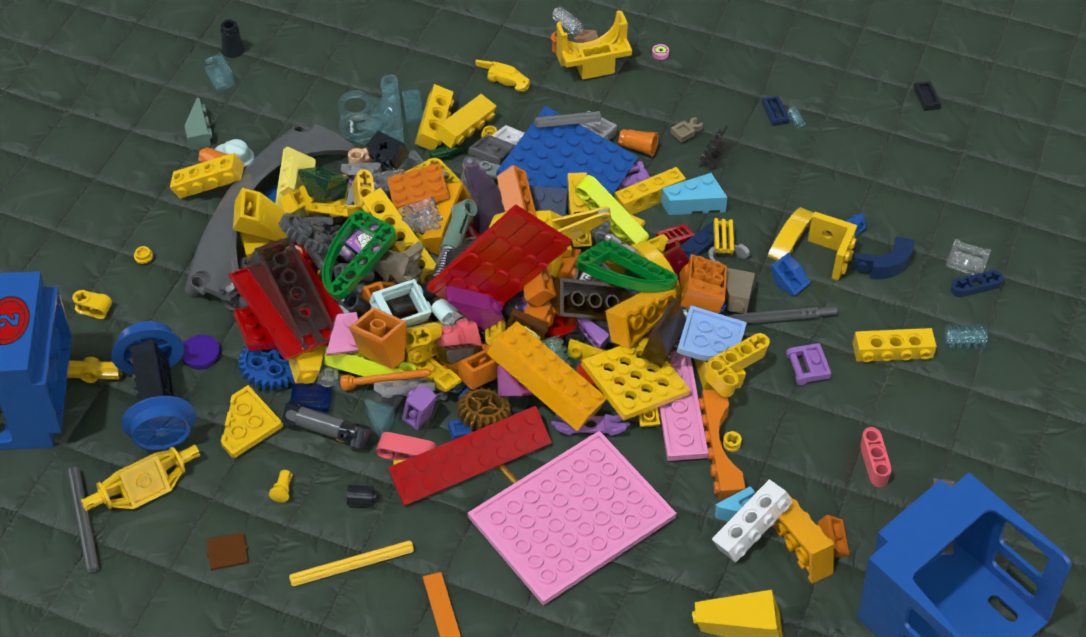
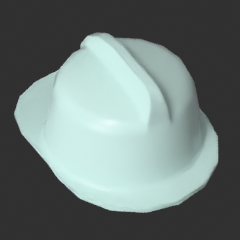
M239 139L230 140L215 148V150L227 154L235 152L244 163V167L249 165L254 159L252 150L248 148L244 141Z

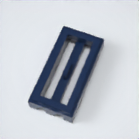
M779 96L762 98L761 103L772 126H776V123L782 125L783 122L789 124V117ZM777 107H778V109H779V111H780V113H781V115H782L781 118H780V115H779V113H778V111H777Z

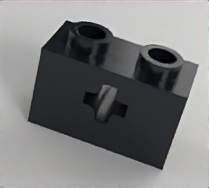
M377 131L365 145L368 156L372 160H379L386 167L391 166L395 169H398L410 154L403 142L380 131Z

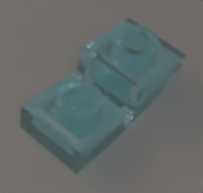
M419 89L402 91L407 123L421 121L423 109Z

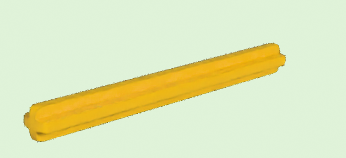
M408 540L292 573L289 575L292 586H297L412 553L414 551L413 544Z

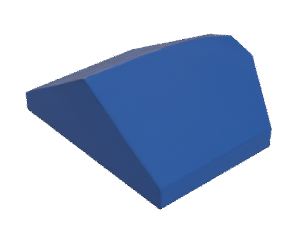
M786 253L771 265L770 268L775 284L790 295L795 296L811 281L807 278L805 270L800 263L790 256V253Z

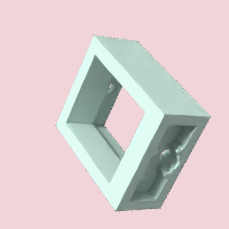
M415 279L373 292L369 301L372 308L375 307L392 315L385 301L409 294L418 313L401 319L406 321V328L428 321L432 312L430 303L423 296L422 287L417 284Z

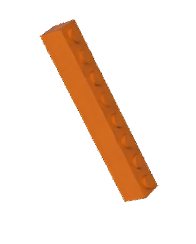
M512 165L497 176L505 212L517 204L537 217L526 171ZM549 265L548 268L523 286L526 302L540 307L556 296Z

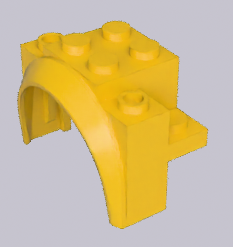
M616 12L614 24L606 34L598 39L584 43L568 41V34L564 33L562 22H558L556 55L560 65L566 66V68L577 66L582 80L614 74L615 59L632 55V49L627 40L628 23L623 12Z

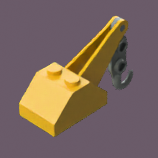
M607 206L568 216H561L551 210L536 211L537 218L569 237L571 241L592 230V236L595 239V243L598 244L603 241L602 239L605 238L610 230L611 212ZM571 245L560 255L561 257H571Z

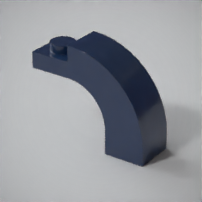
M896 237L893 250L883 256L855 253L852 270L871 273L870 279L894 277L903 272L908 266L914 247V240Z

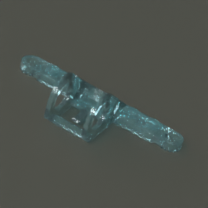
M395 75L382 77V99L362 91H349L339 98L338 110L341 118L339 130L343 138H351L352 143L367 141L377 131H380L405 144L399 85ZM361 98L367 105L363 111L352 113L345 109L344 104L348 99ZM365 120L366 122L357 123V129L365 131L354 133V121ZM348 121L350 125V132L346 129V124ZM406 159L403 161V163L399 166L398 169H395L390 166V170L395 172H400V170L403 171V169H405V167L407 166Z

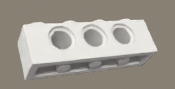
M769 479L712 540L722 553L736 563L760 539L761 535L775 523L782 513L788 510L793 502L784 489Z

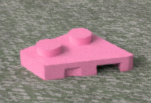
M357 312L337 314L328 348L325 352L326 356L359 352L349 330V326L358 320Z

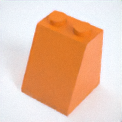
M373 307L349 326V330L361 355L391 369H394L405 360L406 321Z

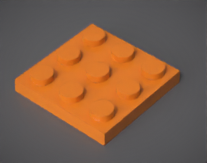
M440 163L430 164L424 168L413 169L409 172L395 174L387 178L392 203L399 213L449 199Z

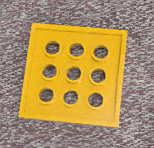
M648 336L642 337L630 349L618 346L583 359L581 362V366L603 395L607 397V400L623 421L690 394V388L669 362L666 361L661 368L646 359L637 358V356L642 355L649 339ZM621 362H626L629 365L621 364ZM605 368H610V369H612L613 371L610 372V371L604 370V369H605ZM648 369H652L656 371V373L648 371ZM635 375L638 376L640 379L632 378L631 376ZM615 382H621L624 385L621 386L620 384H615ZM658 383H664L667 385V387L659 385ZM643 389H647V390H649L651 393L643 392L642 390H643ZM625 396H632L634 397V399L632 400L630 398H626Z

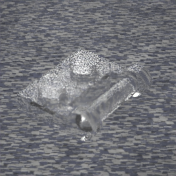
M955 238L946 267L971 275L984 272L991 249L975 247L960 242L961 240ZM960 249V250H963V251H967V252H970V253H973V254H976V255H979V256H983V258L976 257V256H973V255H970V254H967V253H964V252H960V251H957V250Z

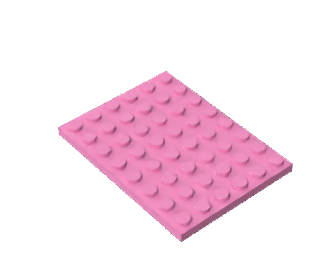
M598 431L468 512V518L540 603L545 605L675 519L677 513L610 441Z

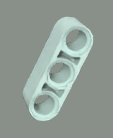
M444 299L437 300L431 307V311L441 324L445 326L457 324L456 321L464 318L472 321Z

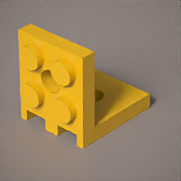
M814 212L808 241L838 251L831 278L839 281L841 274L845 275L848 267L846 262L851 261L854 251L852 249L856 243L855 231L857 225Z

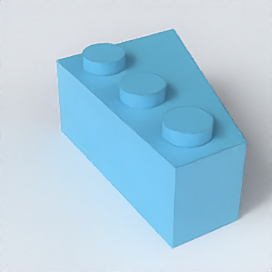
M712 173L662 188L661 204L668 215L692 214L693 211L709 213L711 210L726 212L728 197Z

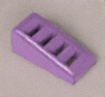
M576 318L577 327L594 347L603 349L608 344L609 333L588 319Z

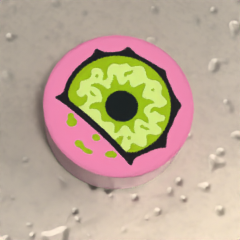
M663 44L655 45L652 49V56L657 60H665L669 56V48Z

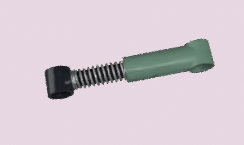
M467 198L451 208L452 218L441 244V252L429 281L422 285L423 296L428 301L439 298L435 293L433 294L427 290L428 283L458 255L471 218L477 214V205L472 199Z

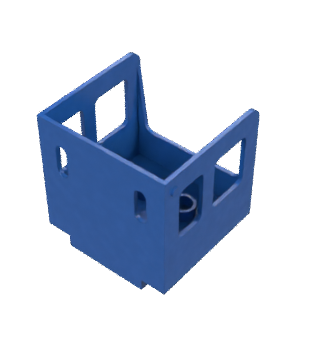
M970 472L951 488L940 479L878 532L874 554L868 560L857 618L877 637H1033L1050 621L1070 572L1071 561L1062 550ZM1007 522L1046 554L1048 562L1043 574L1038 572L1003 541L1002 535ZM953 541L954 554H942L945 548ZM997 552L1001 553L1036 584L1037 591L1035 596L1030 594L995 562ZM990 597L998 598L1017 615V620L1013 622L1008 621L989 604L988 599Z

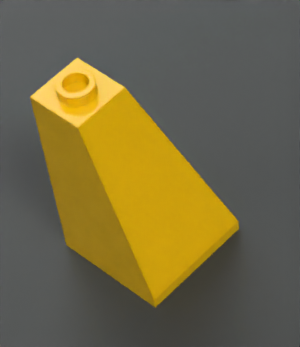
M772 590L695 602V611H692L694 624H698L701 632L722 637H783L780 610Z

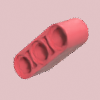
M869 427L863 432L860 448L871 483L876 487H884L887 485L891 474V465L880 431L874 427Z
M384 432L376 448V454L388 460H407L437 447V445L429 440Z

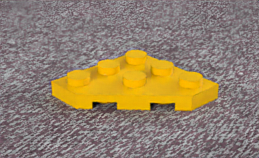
M249 385L231 396V405L227 413L221 445L234 459L283 427L281 420Z

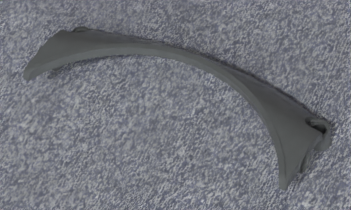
M296 123L290 130L261 151L243 170L242 179L231 185L209 220L191 263L185 285L186 294L191 297H197L200 294L204 296L207 292L222 299V305L229 310L244 308L245 306L239 302L240 294L231 301H227L220 296L218 291L220 286L230 280L229 273L239 270L236 251L237 231L233 230L235 200L240 190L246 188L254 191L258 184L268 175L281 167L283 149L286 147H290L310 157L325 154L332 156L337 154L348 155L351 149L357 147L339 134L323 126L315 124L310 129L302 123Z

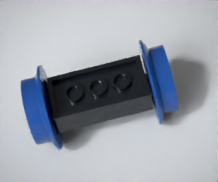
M155 321L139 322L124 329L112 348L111 358L113 364L119 370L132 374L137 386L134 389L139 402L131 406L124 413L121 420L124 433L132 438L138 447L145 450L160 451L176 447L188 438L190 428L196 420V411L191 403L175 396L171 367L181 359L184 353L183 342L167 325Z

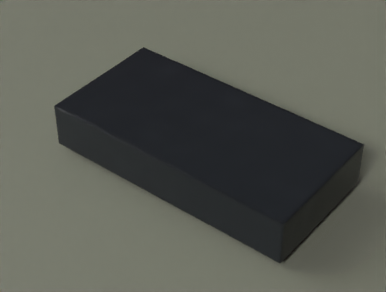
M931 81L914 83L913 88L924 111L941 109L940 100Z

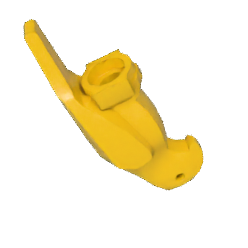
M475 61L476 66L489 69V82H499L505 86H515V90L521 92L528 90L530 80L516 68L494 61Z

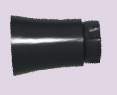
M227 19L220 25L221 52L228 58H236L244 53L245 47L237 22Z

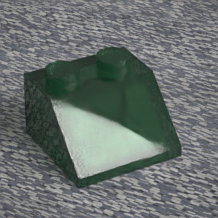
M321 166L299 169L298 174L308 195L315 198L316 202L327 203L328 201L335 202L345 199L349 177Z

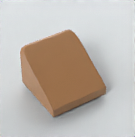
M583 30L574 37V41L584 43L599 37L596 30Z

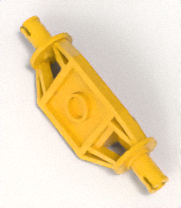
M192 445L181 452L176 451L174 447H170L167 451L147 456L116 471L104 482L96 483L97 492L81 499V503H83L82 505L86 512L102 503L108 509L112 507L135 509L171 491L181 474L185 473L184 463L200 457V453H197L199 450L196 445ZM176 465V468L167 475L166 470ZM117 494H121V496L123 497L119 499L110 500L111 496Z

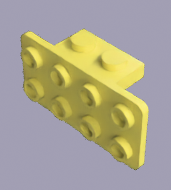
M290 147L283 149L275 201L282 209L284 208L279 198L312 181L316 161L314 158ZM306 205L292 213L295 216L297 214L300 217L306 216Z

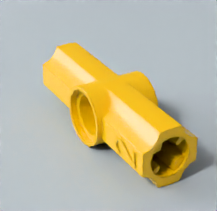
M86 357L84 361H69L68 378H81L84 382L94 383L98 379L119 380L122 376V371L113 362H102L95 357Z

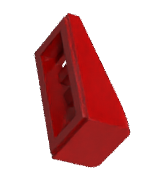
M685 224L656 233V237L664 234L670 239L666 243L665 252L676 246L675 240L678 239L680 245H682L695 235Z

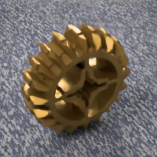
M480 387L478 390L476 388L472 391L467 390L465 394L461 395L457 403V417H459L460 422H463L464 427L470 426L471 431L479 430L511 415V406L508 398L498 396L497 389L492 391L490 388L483 389Z

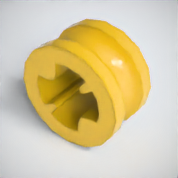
M734 431L727 432L724 435L723 447L730 452L739 450L742 440L740 434Z

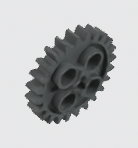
M293 213L283 214L278 223L282 229L281 231L285 232L286 236L291 237V240L295 241L298 245H304V248H310L313 252L315 250L319 254L322 252L326 255L335 236L330 235L331 232L325 231V228L318 223H314L311 219L307 220L304 216L302 218L298 214L296 216Z

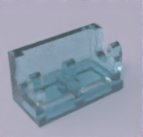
M221 52L205 60L207 64L214 62L212 65L206 66L205 71L217 92L235 86L233 73Z

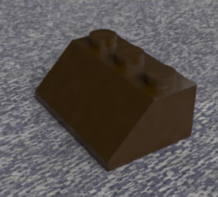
M673 298L653 328L641 355L642 358L661 368L666 361H671L674 353L677 351L686 322V317L677 299Z

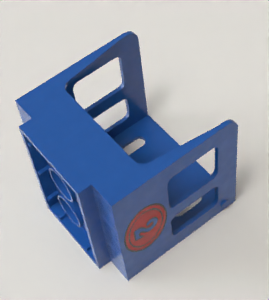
M41 271L0 273V406L6 420L5 429L0 433V450L53 447L55 433H61L72 334L58 287H45Z

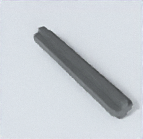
M599 111L541 116L535 118L534 124L539 128L599 122L602 116Z

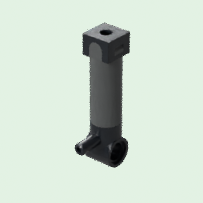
M295 401L286 403L281 419L282 423L300 426L333 437L359 449L368 448L372 428L369 426L351 423L306 408V405Z

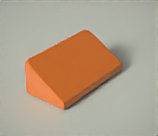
M830 515L824 516L818 521V525L827 538L832 539L835 545L834 557L850 556L843 519Z

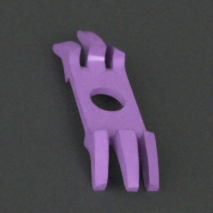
M557 414L556 418L563 422L551 421V425L555 429L567 435L572 433H596L600 431L612 436L625 431L630 425L629 422L617 423L623 420L620 415L611 416L605 414V416H593L589 421L595 422L596 426L589 428L584 424L578 431Z

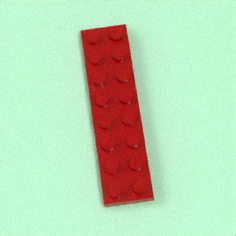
M534 406L388 467V471L401 502L405 506L552 442L538 409Z

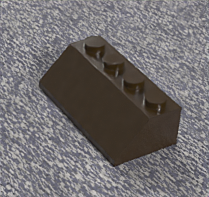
M558 278L553 281L556 296L550 302L559 317L607 321L605 311L630 297L629 289L610 283Z

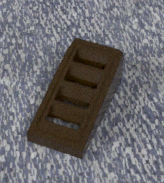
M473 343L437 347L439 360L449 365L483 350L482 346Z

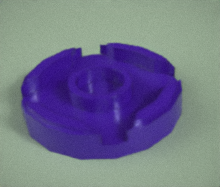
M196 335L183 343L184 353L181 358L185 365L191 366L193 369L208 368L220 357L218 342L211 336Z

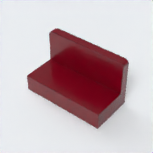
M677 239L674 241L676 246L663 254L680 282L679 273L689 263V259Z

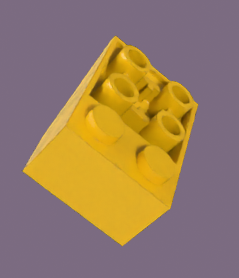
M242 188L235 200L233 230L285 244L288 242V236L285 235V232L281 231L282 229L278 224L283 214H286L285 210L262 193Z

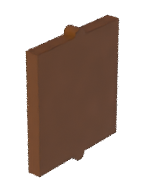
M243 532L206 539L208 547L206 555L209 558L211 571L248 564L246 553L248 546L245 545Z

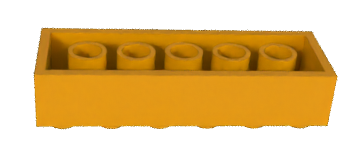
M518 321L500 334L487 351V354L506 369L576 431L599 411L607 397Z

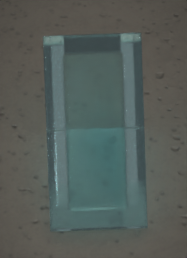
M369 399L364 400L365 412L380 439L382 433L389 432L395 420L394 407Z

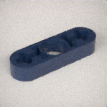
M991 270L958 278L952 282L950 291L956 297H965L998 289L1002 284L1003 275L999 271ZM977 281L980 282L982 285L975 286L972 282Z

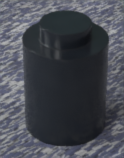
M348 485L347 506L373 507V504L377 503L378 491L374 490V486Z

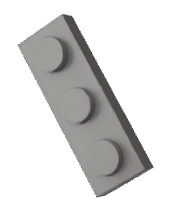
M425 377L374 383V391L380 393L382 397L392 398L393 395L407 396L413 388L416 390L420 384L435 391L436 383Z

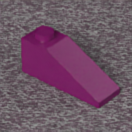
M452 286L446 287L448 302L469 319L476 322L483 330L503 320L502 305L489 295Z

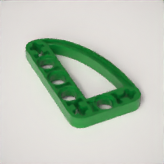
M362 210L355 211L343 224L327 251L322 269L323 284L333 299H345L397 240L398 235L392 225ZM372 225H378L375 230H369ZM357 229L372 237L332 283V273L336 259L352 232ZM374 246H381L378 251H371ZM362 260H368L365 265H359ZM349 274H356L353 279H347Z
M610 240L601 241L578 255L576 260V268L623 288L643 292H666L677 286L678 276L675 273ZM607 260H611L645 279L622 275L599 265Z

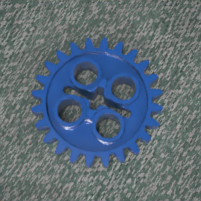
M242 348V354H239L238 360L240 374H243V380L248 379V384L254 383V388L261 385L263 391L266 387L273 391V387L281 390V385L288 388V382L295 383L289 361L281 356L278 349L248 351V348Z

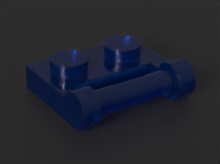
M293 381L289 402L295 401L306 405V408L323 410V412L329 413L334 387L333 382L315 381L314 383L305 384Z

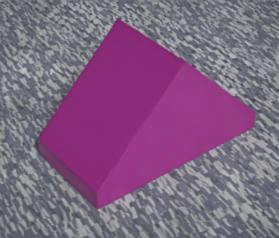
M501 365L497 367L498 396L533 395L530 390Z

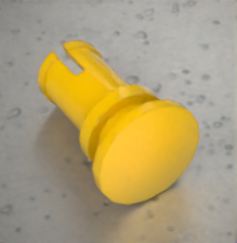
M280 471L277 483L269 491V497L279 503L288 501L289 484L293 477L290 471Z

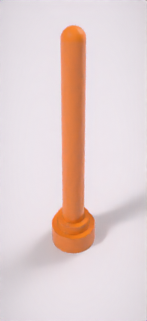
M419 369L358 378L352 375L341 376L340 384L343 391H350L358 385L428 377L431 375V370Z

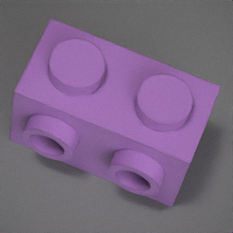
M421 384L416 390L413 388L407 395L402 420L418 431L432 415L437 395L430 388L424 387Z

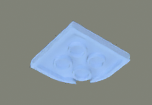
M691 305L676 353L709 361L712 357L742 341L747 322Z

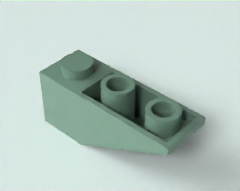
M200 98L196 99L184 125L190 150L211 146L210 139L213 138L211 128H207L210 126L208 116H204L207 114L205 104L201 105Z

